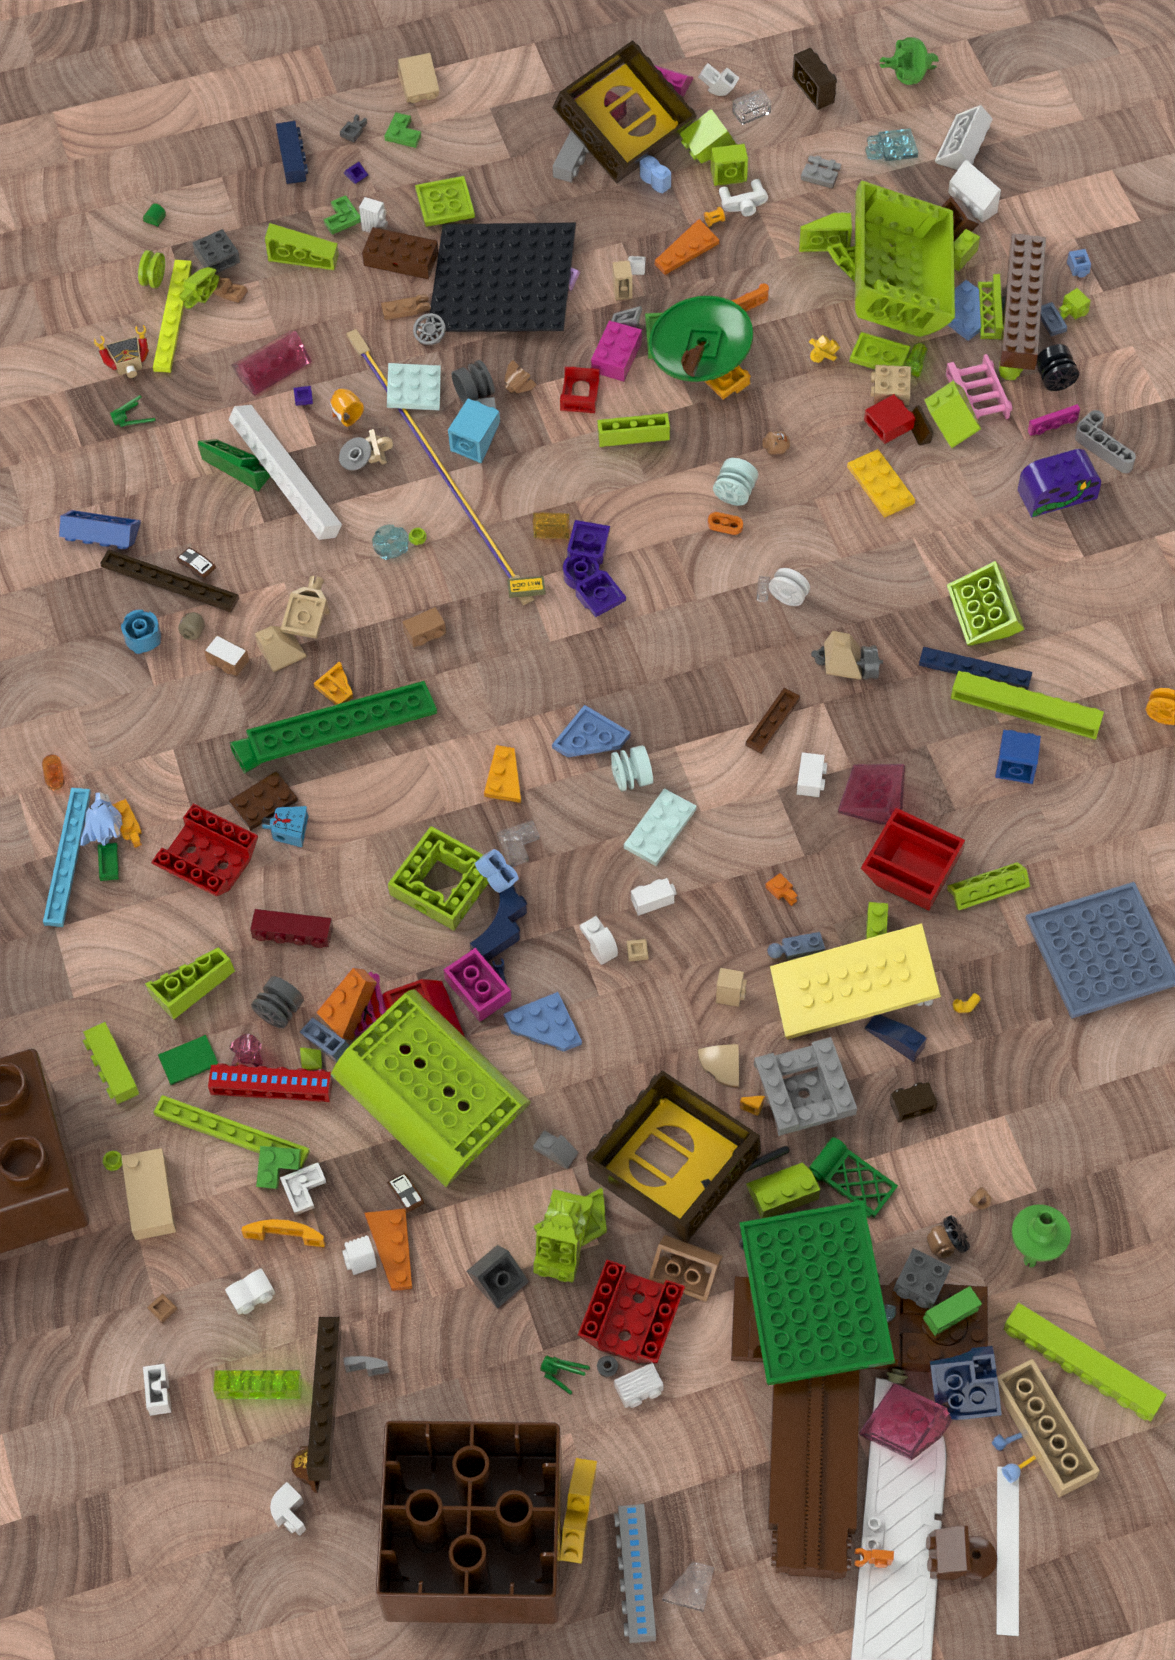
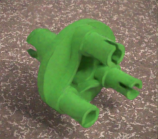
M908 37L898 40L894 56L891 58L882 57L879 62H884L885 64L879 65L881 68L894 69L898 80L903 84L914 85L923 79L927 70L937 68L936 65L931 64L932 62H939V58L934 53H927V49L920 39Z
M1032 1205L1023 1209L1016 1216L1012 1225V1239L1017 1249L1025 1255L1024 1264L1027 1266L1030 1263L1029 1267H1034L1037 1261L1054 1260L1066 1251L1071 1239V1229L1065 1216L1057 1209L1047 1205Z

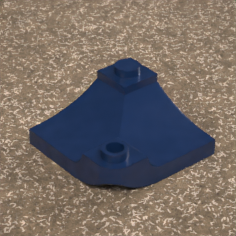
M993 1346L971 1348V1351L958 1356L930 1361L935 1408L940 1416L952 1420H965L1002 1415Z

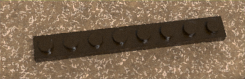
M108 549L100 562L101 567L228 612H232L239 600V595L110 549Z

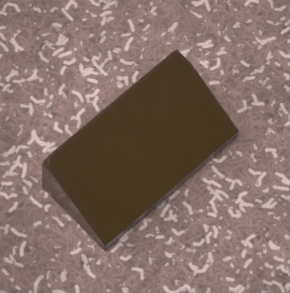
M917 405L912 411L915 421L914 428L911 431L918 445L921 446L931 443L933 430L921 407Z

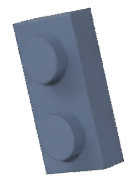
M1053 302L1041 305L1040 319L1050 336L1067 332V325Z

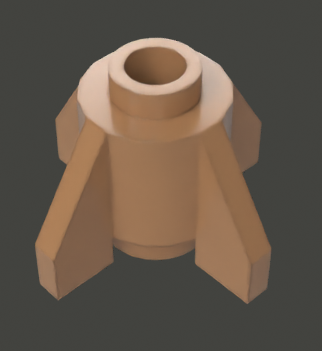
M514 360L507 366L504 378L506 385L504 387L511 394L513 392L517 394L532 390L537 384L531 378L529 379L531 375L522 368L516 370L519 365Z

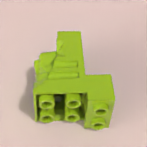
M553 1189L541 1229L536 1233V1256L533 1264V1273L541 1277H552L562 1282L569 1281L574 1283L580 1262V1250L593 1210V1198Z

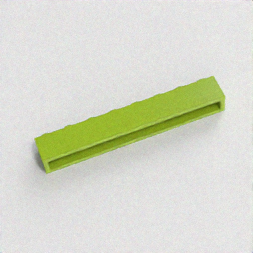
M958 671L951 693V699L1095 740L1104 714L1103 711L1097 708H1089L1079 703H1071L1040 692H1032L1022 687L993 681L987 677L975 676L969 672Z
M1019 1302L1005 1323L1003 1330L1011 1338H1018L1023 1341L1029 1349L1039 1351L1048 1361H1055L1061 1365L1064 1371L1079 1376L1083 1383L1095 1386L1101 1394L1114 1398L1120 1406L1130 1408L1143 1420L1151 1422L1167 1396L1164 1392Z

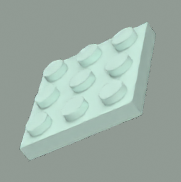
M388 363L387 408L439 410L441 366Z

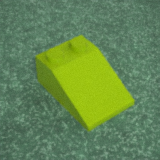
M832 213L800 226L799 252L828 251V246L842 243L844 248H849L852 235L851 213Z
M954 380L925 399L930 414L951 448L981 430L964 388Z

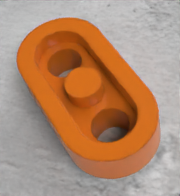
M714 512L708 516V527L714 531L737 535L743 530V520L738 516Z

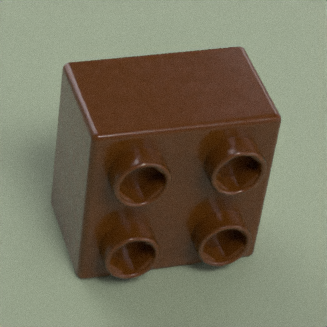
M35 1049L24 1050L0 1058V1254L84 1228L89 1224L88 1214L55 1092L40 1056Z
M402 1420L386 1422L384 1426L376 1594L386 1621L555 1624L558 1621L562 1446L560 1426L557 1423Z

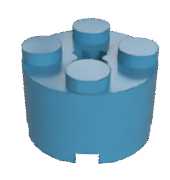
M139 609L128 613L124 617L123 624H121L122 633L126 645L134 653L148 652L160 645L161 631L157 617L149 611L148 613Z

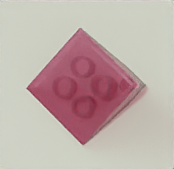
M854 764L838 808V813L877 824H886L895 808L900 810L903 808L906 766L904 764Z
M893 1383L860 1430L859 1435L913 1460L942 1437L951 1424L952 1419L946 1407Z

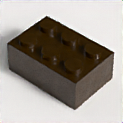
M811 47L794 54L792 79L817 110L833 104L836 95V76L829 71L827 65L820 60L819 55Z

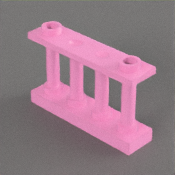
M987 354L983 356L981 365L964 369L956 368L954 362L947 363L946 377L949 383L954 380L964 388L977 419L980 416L1001 411L1005 419H1009L1012 403L1010 400L1008 401L994 371L993 361L989 359ZM982 371L987 376V378L967 383L961 379V376ZM989 384L993 390L992 392L975 396L968 395L967 393L968 389ZM997 398L999 405L979 410L973 406V403Z

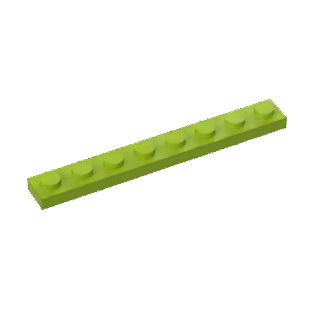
M164 1095L161 1096L153 1112L157 1117L259 1154L260 1146L302 1149L300 1169H302L310 1153L307 1147Z

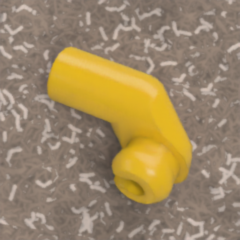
M973 993L968 1001L955 999L952 1003L953 1009L957 1013L971 1012L980 1002L981 998Z

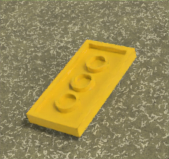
M879 449L847 463V468L884 518L915 504L916 499Z

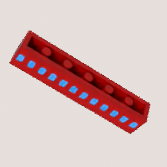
M219 1063L211 1065L208 1089L210 1095L330 1102L333 1079L331 1072L323 1069L308 1071L304 1068L291 1070L285 1067H277L275 1069L266 1066L248 1067L243 1064L228 1066L227 1064Z

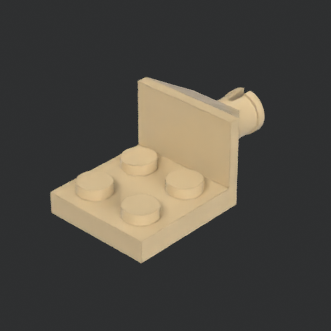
M310 576L308 587H302L291 592L281 632L318 638L324 614H330L327 600L321 591L322 584L324 583L321 577L317 576L315 580V576Z

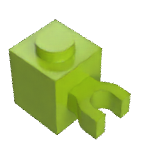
M1076 288L1064 296L1063 304L1059 307L1061 311L1059 314L1062 319H1065L1069 314L1075 320L1081 316L1083 317L1090 310L1091 300Z

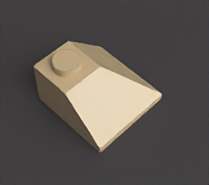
M270 626L255 633L257 646L273 672L307 657L294 634L281 632V627Z
M832 631L824 642L826 674L861 680V667L857 665V661H860L861 658L860 646L850 634Z

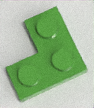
M395 112L384 137L385 141L416 148L421 138V131L408 128L412 121L411 116Z
M346 195L331 201V206L337 214L324 219V224L331 235L361 222L359 213Z
M260 1146L256 1187L278 1189L280 1168L300 1170L302 1149Z

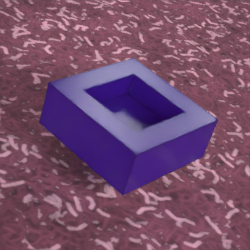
M311 386L294 388L296 406L313 404Z

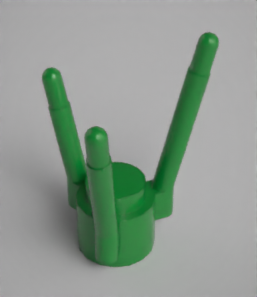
M141 395L110 412L114 425L119 424L120 427L153 422L156 419L147 418L125 421L127 419L125 412L139 404L137 401L142 398Z
M546 1355L541 1364L540 1371L545 1373L544 1378L551 1380L571 1395L572 1391L553 1375H558L560 1370L563 1369L585 1376V1372L572 1367L589 1370L590 1366Z

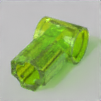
M914 344L909 358L905 359L903 366L911 367V376L919 378L921 375L923 362L928 352V348L924 344Z

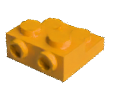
M738 365L731 372L704 382L724 400L734 391L739 393L750 385L751 376L746 369L743 370Z

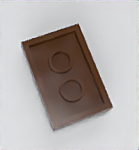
M277 771L229 800V804L251 831L262 824L263 817L272 818L276 808L289 807L297 802L298 798Z

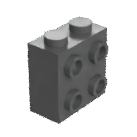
M223 229L192 243L194 254L204 268L216 269L215 274L240 263L239 252Z
M913 1248L893 1291L901 1298H909L915 1301L921 1308L931 1309L951 1266Z

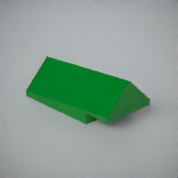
M218 439L199 440L197 443L203 461L258 492L271 477L267 470L259 465L260 461L251 453Z

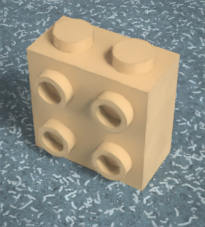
M875 365V372H871V383H874V386H871L870 397H874V404L895 394L898 399L903 401L904 405L909 406L911 367Z

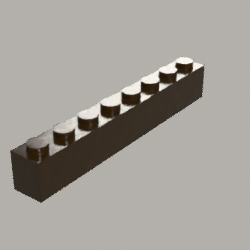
M319 1317L306 1467L309 1481L331 1480L342 1333L340 1317Z

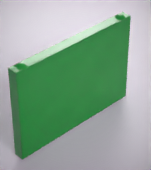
M206 1035L158 1054L170 1086L210 1070L211 1065L218 1064Z

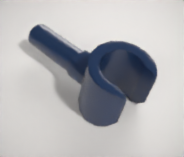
M500 958L501 965H495L493 960L494 971L498 973L507 985L504 976V960Z

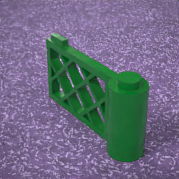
M835 1137L828 1141L808 1167L817 1182L824 1181L851 1202L864 1200L868 1219L870 1216L875 1218L898 1187L896 1183L851 1152L841 1140ZM850 1157L855 1161L856 1168L846 1169L844 1161ZM869 1171L872 1173L873 1180L862 1181L861 1172ZM857 1172L859 1182L848 1183L847 1173ZM835 1174H843L845 1183L837 1184L831 1178ZM885 1183L891 1189L888 1193L879 1194L877 1184ZM874 1184L876 1194L865 1195L863 1185ZM860 1186L862 1196L850 1194L849 1187ZM877 1198V1208L872 1210L868 1207L866 1199Z

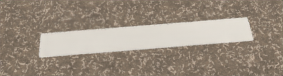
M998 1466L997 1635L1019 1636V1478L1013 1483L1008 1482L1002 1473L1003 1467Z

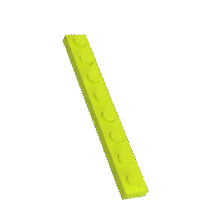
M189 260L174 261L153 363L154 372L171 373L185 301L181 300L180 295L185 290L183 287L184 281L190 277L192 270V261Z

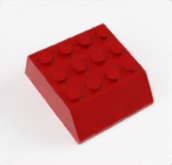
M895 808L862 864L861 869L876 886L930 911L964 850L965 840Z

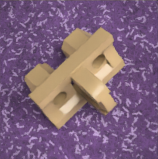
M372 429L369 431L370 436L365 438L370 443L371 449L373 448L369 462L372 464L380 461L383 465L387 463L384 452L393 447V441L389 437L381 438L377 436L375 430Z

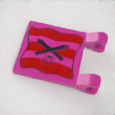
M368 973L377 984L368 1005H365L361 1015L362 1020L358 1023L354 1032L357 1037L362 1035L386 1012L379 986L380 976L377 973Z

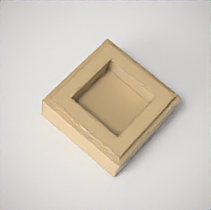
M646 939L627 941L629 961L648 960Z

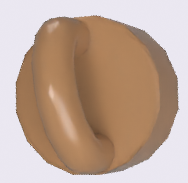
M980 1187L969 1199V1202L974 1207L986 1209L991 1203V1196L987 1193V1190ZM984 1196L986 1198V1202L984 1204H980L979 1201Z

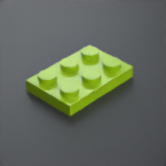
M861 332L849 362L875 369V365L904 366L911 346Z

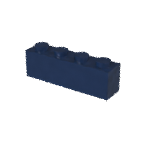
M295 121L276 123L286 184L305 182V174L309 173L307 164L303 163L306 162L305 152H301L304 147L302 139H299L301 137L300 127H296Z

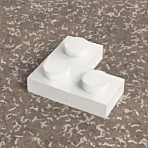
M318 1162L280 1177L295 1216L314 1208L308 1190L326 1183Z

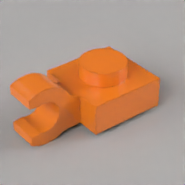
M781 873L765 884V888L778 900L783 897L791 906L797 902L796 897L798 895L792 890L793 885Z
M857 1548L854 1554H860L863 1557L862 1561L855 1560L854 1565L857 1567H862L869 1562V1564H874L875 1567L886 1568L894 1560V1551L876 1549L868 1551L863 1548Z

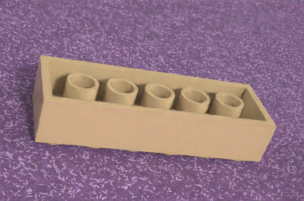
M1031 1359L997 1376L999 1395L1058 1497L1060 1498L1095 1480L1100 1470L1034 1360Z

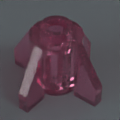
M244 1034L230 1043L229 1049L236 1053L231 1066H237L241 1063H252L255 1067L263 1066L260 1054L261 1043L257 1037L252 1034Z

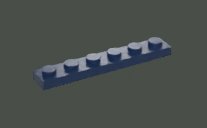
M923 647L919 666L957 674L958 671L969 672L975 676L987 677L990 680L1004 682L1011 686L1025 688L1026 690L1029 689L1033 673L928 647Z

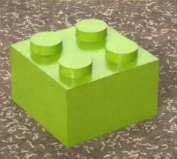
M745 144L711 148V175L714 186L747 182L748 156Z

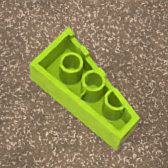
M269 223L265 236L268 261L335 270L339 256L337 243Z
M218 947L196 958L195 962L180 966L179 970L171 974L165 973L160 976V979L145 983V986L150 996L174 1020L233 974L235 969L231 959Z

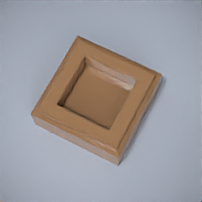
M162 1293L147 1309L163 1323L177 1310V1307Z

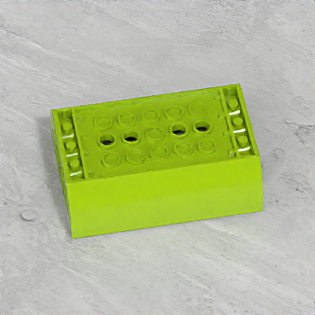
M861 180L855 194V311L858 318L918 337L929 335L944 328L955 318L953 210Z
M415 989L406 992L345 1050L331 1072V1076L445 1187L531 1104V1101ZM402 1045H408L411 1048V1052L409 1054H402L399 1048ZM422 1059L425 1062V1067L421 1069L415 1067L414 1061ZM450 1087L454 1090L455 1094L452 1097H447L444 1095L443 1090ZM462 1101L468 1103L469 1109L461 1111L458 1108V1103Z

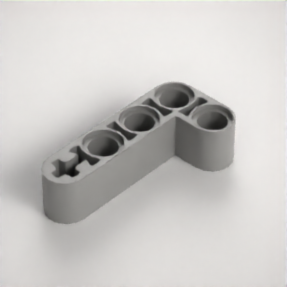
M1091 411L1078 423L1075 440L1122 473L1131 472L1136 458L1135 453L1102 431L1104 414L1101 411Z

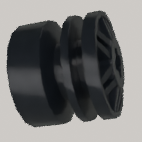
M1063 344L1052 345L1043 349L1038 354L1036 367L1047 390H1064L1073 385L1079 378V370L1068 346Z

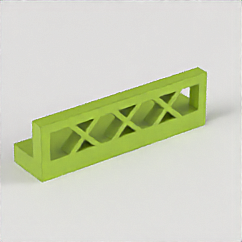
M993 274L992 282H978L981 322L980 339H1001L1002 337L1000 274ZM982 288H992V291L987 294ZM988 300L992 305L987 307L983 302ZM987 313L993 317L989 321L983 317ZM990 327L994 330V333H984V329Z
M1016 862L947 885V890L954 896L956 908L962 910L1028 888L1030 883L1027 869Z

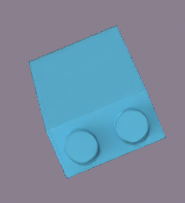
M467 399L448 429L450 451L482 463L500 423L499 411L494 407L483 405L479 401Z

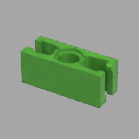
M969 1286L926 1311L923 1319L934 1336L977 1312L979 1310L978 1307L982 1303Z

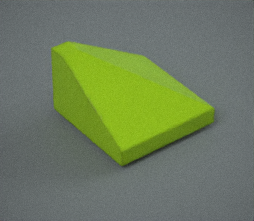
M300 1048L302 1068L308 1071L322 1069L321 1050Z

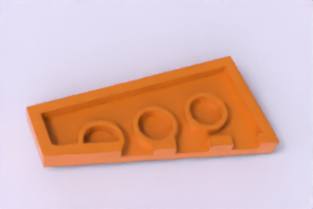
M698 219L655 259V266L666 275L719 245V239Z
M394 1209L364 1213L391 1291L412 1289L405 1210Z

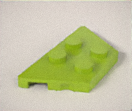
M602 1187L585 1196L593 1198V1210L582 1246L607 1233ZM542 1221L533 1226L535 1232L541 1229Z

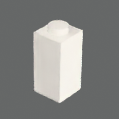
M667 878L663 880L658 879L649 885L638 886L631 890V901L639 916L673 904L676 890Z

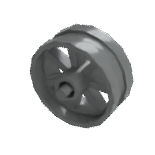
M862 646L860 661H857V665L861 667L863 679H878L879 666L883 664V660H879L877 646Z

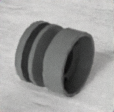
M481 360L475 361L474 364H468V370L465 367H461L451 373L455 390L464 404L467 399L477 401L478 395L481 398H486L487 395L490 396L495 392L492 377Z
M271 976L263 987L264 993L260 992L256 996L257 999H254L251 1007L264 1021L274 1027L284 1029L288 1021L293 1017L291 1012H296L304 1002V997L289 982L282 978Z

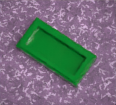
M108 843L104 846L102 844L98 845L100 881L119 879L117 843Z

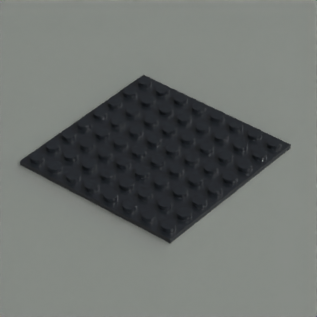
M576 222L443 224L430 313L442 318L446 327L445 332L564 331ZM434 318L435 323H441L438 319Z

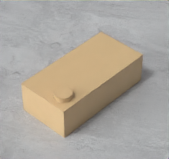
M159 1148L121 1156L131 1229L135 1240L175 1233L176 1226L163 1149Z

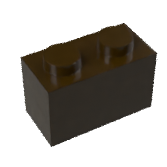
M919 1082L907 1089H896L891 1093L889 1101L898 1123L935 1112L938 1104L929 1082Z

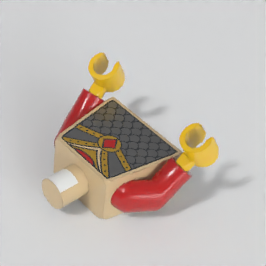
M143 325V332H138V327H135L136 333L140 337L139 339L135 336L106 344V348H104L105 339L103 336H100L101 344H98L94 338V345L99 347L103 363L112 370H116L120 375L127 374L129 378L135 377L137 370L142 369V362L146 360L149 353L147 338H145L146 327Z

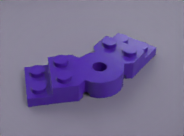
M575 520L567 548V558L563 563V578L570 588L576 590V597L585 609L588 608L596 618L625 602L626 596L606 571L599 570V565L603 564L610 526Z

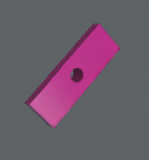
M1076 404L1030 420L1028 426L1029 435H1040L1047 430L1058 429L1064 424L1076 422L1079 417L1080 407Z

